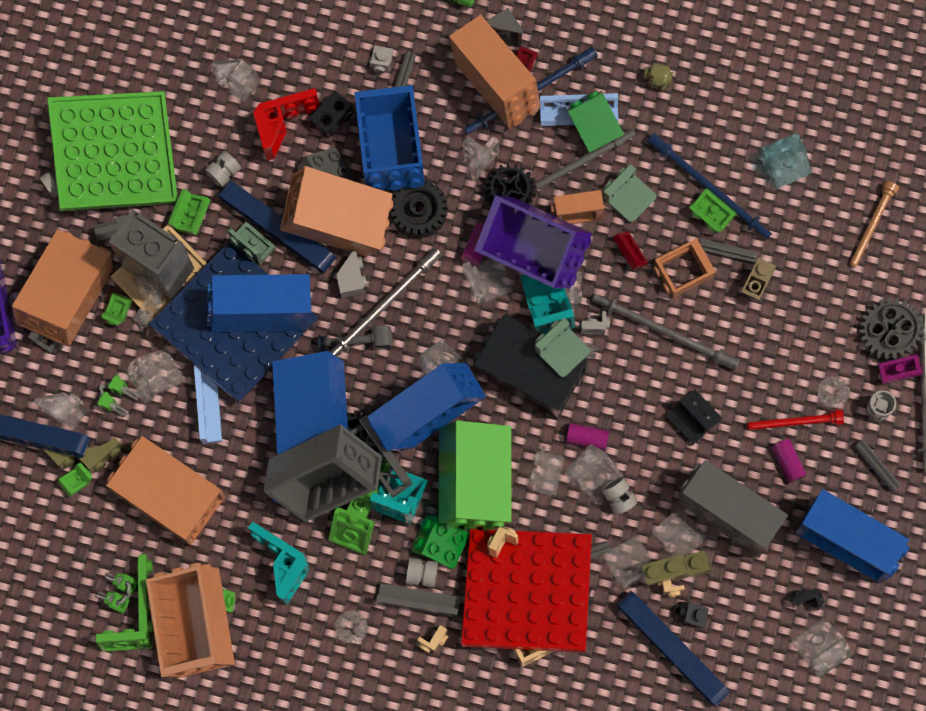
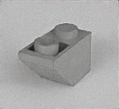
M356 251L350 254L337 273L341 298L365 294L364 287H367L365 275L361 276L360 269L363 268L362 258L357 257Z

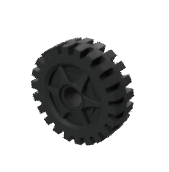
M428 180L427 182L425 181V186L401 188L394 191L392 197L393 207L390 211V216L393 224L405 236L409 235L411 238L417 237V239H422L423 236L427 238L430 237V234L434 235L438 229L442 228L446 221L448 205L446 197L438 185L432 184ZM420 205L424 209L421 212H416L414 207Z

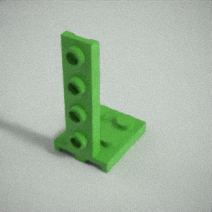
M381 462L380 472L387 473L390 465ZM380 479L377 490L351 501L347 511L339 507L336 508L329 536L330 542L364 555L367 554L375 521L367 519L372 508L370 498L372 493H378L382 483Z
M141 554L138 557L139 631L135 632L133 629H125L121 633H114V631L106 630L102 631V634H96V643L103 652L152 649L150 632H153V622L150 620L151 609L146 579H149V573L153 571L152 560H149L146 554Z

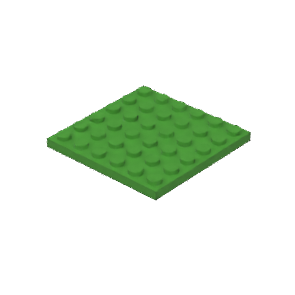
M164 91L47 98L59 211L177 203L178 197Z

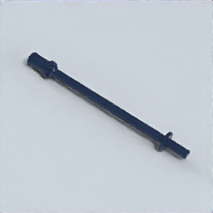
M591 46L583 53L574 55L572 62L537 83L538 91L573 69L584 68L585 64L598 57L596 50ZM493 110L485 116L480 113L477 114L478 120L464 128L466 134L469 135L482 126L487 129L489 127L488 122L498 117L497 113Z
M656 133L651 135L647 143L659 151L661 157H669L703 187L708 188L727 204L739 217L749 224L748 231L754 228L766 239L772 235L770 231L759 223L761 217L757 216L754 219L677 155L670 143L667 144Z

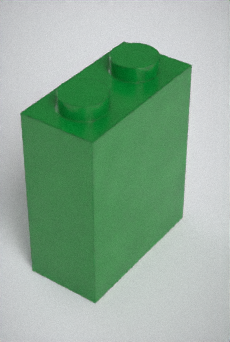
M597 90L587 95L588 98L583 101L578 99L570 103V107L567 108L589 153L624 135L603 92H598Z

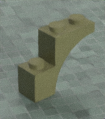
M114 437L103 445L87 448L84 458L79 459L92 473L95 471L99 472L106 466L105 462L120 454V449L123 446ZM44 450L62 470L69 468L75 462L76 457Z
M705 550L686 556L679 554L642 565L648 586L679 578L698 577L714 572L709 554Z

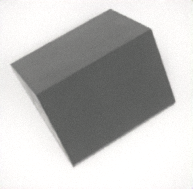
M508 8L487 20L488 24L505 44L517 47L522 46L523 29Z

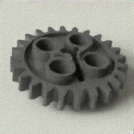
M888 298L886 304L883 300H880V306L873 303V311L867 309L869 316H862L865 322L860 323V327L863 328L859 331L860 335L863 336L861 341L866 343V350L871 348V355L877 352L878 359L885 355L886 361L889 360L890 356H893L894 360L899 355L901 358H904L905 353L911 356V349L918 350L916 343H923L920 338L925 336V332L922 331L925 329V324L921 323L924 321L923 316H919V309L914 310V304L907 307V300H904L902 304L899 303V298H896L894 303ZM889 314L896 315L893 319L886 318ZM905 325H910L911 329L908 331L902 330V327ZM877 328L883 329L879 334L873 333ZM891 340L899 341L894 346L888 344Z

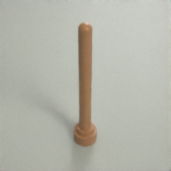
M890 181L884 182L882 187L883 196L850 261L852 267L858 265L889 199L897 194L899 190L897 184Z

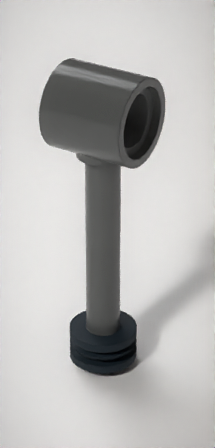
M375 326L371 328V335L357 336L350 343H372L373 349H390L393 347L391 327ZM318 335L317 346L319 351H322V349L327 351L328 346H337L338 344L335 341L337 338L327 339L326 335L324 337Z

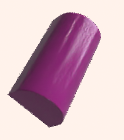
M476 223L461 256V261L480 266L484 255L474 250L484 223Z
M918 355L878 364L883 384L923 375Z
M570 423L566 443L605 451L609 431Z
M790 439L781 441L771 447L788 484L807 476Z

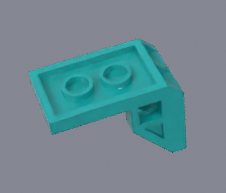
M527 275L520 276L535 331L546 335L551 330L550 326L555 321H561L563 318L570 323L569 329L576 327L573 310L565 288H553Z
M406 472L413 483L410 487L392 498L383 483H381L378 493H372L370 503L373 511L411 525L428 480ZM390 479L389 486L393 491L402 485L400 479Z
M252 521L248 527L251 532L250 536L253 537L252 539L261 545L264 543L268 544L269 550L278 555L273 563L276 594L281 602L288 605L309 572L307 559L302 552Z

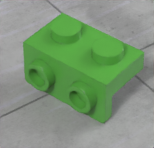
M708 188L703 191L694 204L689 206L692 210L691 214L700 220L702 218L707 222L706 226L713 232H722L737 214Z
M182 189L168 224L178 232L197 235L211 200Z

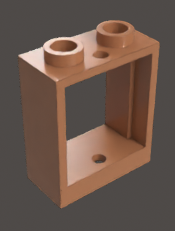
M601 190L555 196L554 203L550 204L551 215L571 224L603 220L604 205Z
M697 238L655 259L653 267L656 276L661 277L664 282L662 286L665 292L670 294L672 298L714 278L716 273ZM691 251L703 275L675 289L663 265Z

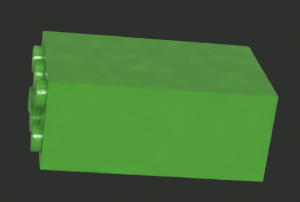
M454 421L440 427L439 524H446V528H458L459 525L464 526V529L468 530L483 527V531H494L495 528H503L505 524L511 523V426Z

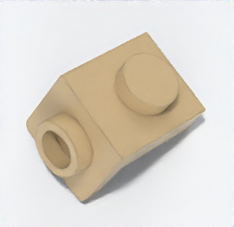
M499 527L495 536L492 535L488 541L489 554L497 558L505 541L517 545L518 535L510 528L504 529Z
M671 580L658 583V586H662L663 595L668 594V597L680 596V592L685 590L684 585L672 587Z
M440 625L430 643L418 637L417 642L420 643L418 647L427 653L430 650L435 653L439 645L443 647L449 637L446 635L447 629Z

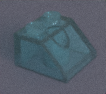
M798 133L761 149L760 157L776 189L812 174L806 149Z

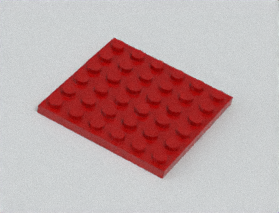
M470 530L462 647L586 653L592 534L515 531L518 535L517 545L505 541L496 558L489 554L487 544L492 535L495 536L497 530Z

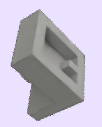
M374 46L372 60H370V69L379 74L389 73L394 50L392 48Z
M602 311L601 322H598L597 319L582 321L581 334L605 335L606 329L610 327V317H606V311Z

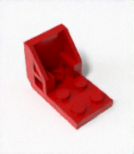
M316 88L258 104L253 114L267 161L275 159L287 134L283 118L292 119L301 113H313L320 107Z

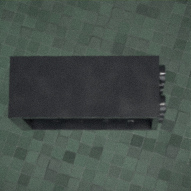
M503 314L501 319H496L492 335L488 334L485 338L482 352L478 351L474 357L473 367L475 374L552 417L559 419L587 369L588 359L585 358L566 377H560L535 352V341L541 334Z

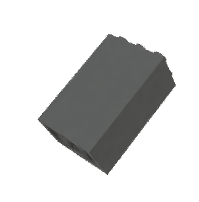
M133 209L109 240L113 251L125 270L170 300L174 298L194 270L183 242Z
M340 424L270 458L263 492L301 520L307 522L377 490L382 456Z
M704 460L702 464L698 462L689 480L685 481L677 496L680 498L678 502L680 506L758 558L767 548L788 514L707 460Z

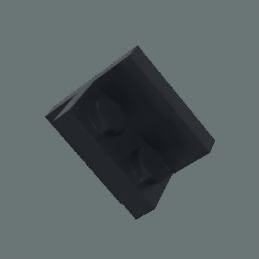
M693 390L687 397H682L678 405L666 415L671 424L692 446L722 420V417L696 390Z

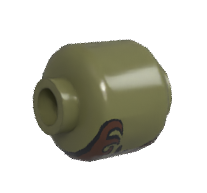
M653 63L650 68L646 67L644 79L647 80L648 87L665 90L666 87H670L673 72H671L670 67L667 65Z

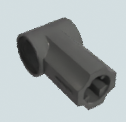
M128 215L119 216L111 222L95 225L94 231L98 243L109 241Z

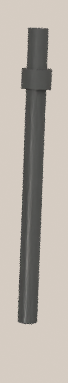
M633 129L627 131L621 137L535 182L534 185L537 186L535 191L615 147L619 148L624 145L625 141L636 136Z

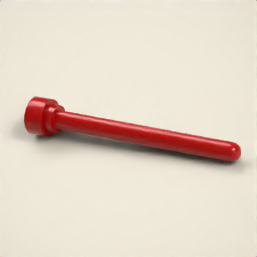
M834 409L830 414L749 422L747 428L755 430L825 422L844 425V414L842 409Z

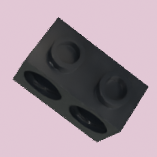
M334 90L309 118L310 124L326 138H329L331 135L334 136L339 131L340 125L352 117L353 106ZM337 106L344 107V109L339 112L334 110ZM324 120L331 121L327 126L321 124Z

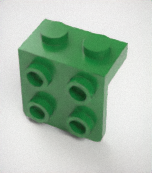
M426 515V518L421 522L419 534L413 541L411 552L428 557L450 569H454L468 539V532L459 527L446 528V524H439L438 516Z

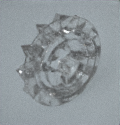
M838 376L825 378L818 387V397L828 407H840L849 399L850 387L847 385L846 380ZM832 385L835 389L840 390L837 393V397L834 394L828 393L832 389Z
M356 611L344 612L335 623V631L339 639L350 644L361 641L368 629L365 617ZM348 619L353 624H359L354 628L355 635L350 630L345 629L348 626Z

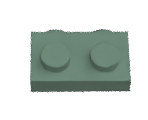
M631 164L627 168L623 167L618 172V178L614 182L609 181L603 188L605 190L603 199L628 222L633 223L656 200L657 195L635 176L636 168Z
M247 222L237 232L231 228L227 230L229 234L228 239L232 242L231 244L237 249H242L246 254L245 256L253 263L257 262L261 265L276 249L275 245Z
M565 318L561 321H555L550 326L551 330L546 335L544 333L541 334L535 341V352L562 378L566 377L590 354V349L569 329L570 323Z

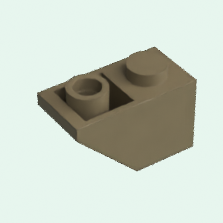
M758 257L741 293L759 301L776 265Z

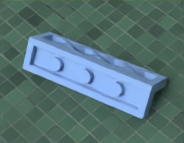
M618 93L604 94L607 101L614 100V103L609 104L618 121ZM588 94L540 96L541 126L575 125L567 110L570 105H565V103L574 102L578 99L583 101L588 98ZM544 103H554V105L544 106Z
M194 365L200 441L202 444L223 442L218 385Z

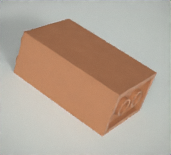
M479 15L449 36L457 67L509 129L519 125L523 119L535 114L541 106L536 79L482 15Z
M305 166L292 174L280 230L349 252L356 251L357 254L367 257L380 251L385 245L384 234L389 226L388 214L393 207V194Z
M57 230L12 305L15 323L70 347L113 271L111 252L105 247L92 245L86 239H78L67 231Z
M142 436L140 440L136 439L129 455H125L121 459L120 467L116 473L112 472L108 477V484L106 486L115 495L191 546L226 496L221 489Z
M201 563L190 564L188 569L175 568L169 574H165V572L153 574V578L146 579L161 677L182 678L235 665L219 568L211 567L210 564L201 565Z

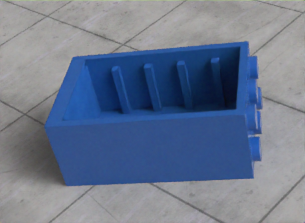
M413 85L354 92L365 185L382 191H395L401 188L425 186Z
M310 274L212 275L211 282H208L206 306L208 307L207 326H211V332L307 331L311 316Z
M329 351L272 361L278 455L340 424L348 429L343 360Z
M442 363L367 418L370 421L371 429L378 434L380 444L387 451L413 449L439 431L440 427L449 424L485 399L486 395L466 363Z
M824 489L814 499L795 532L797 536L878 583H881L884 579L887 581L896 573L900 566L897 562L906 555L910 548L907 545L910 539Z

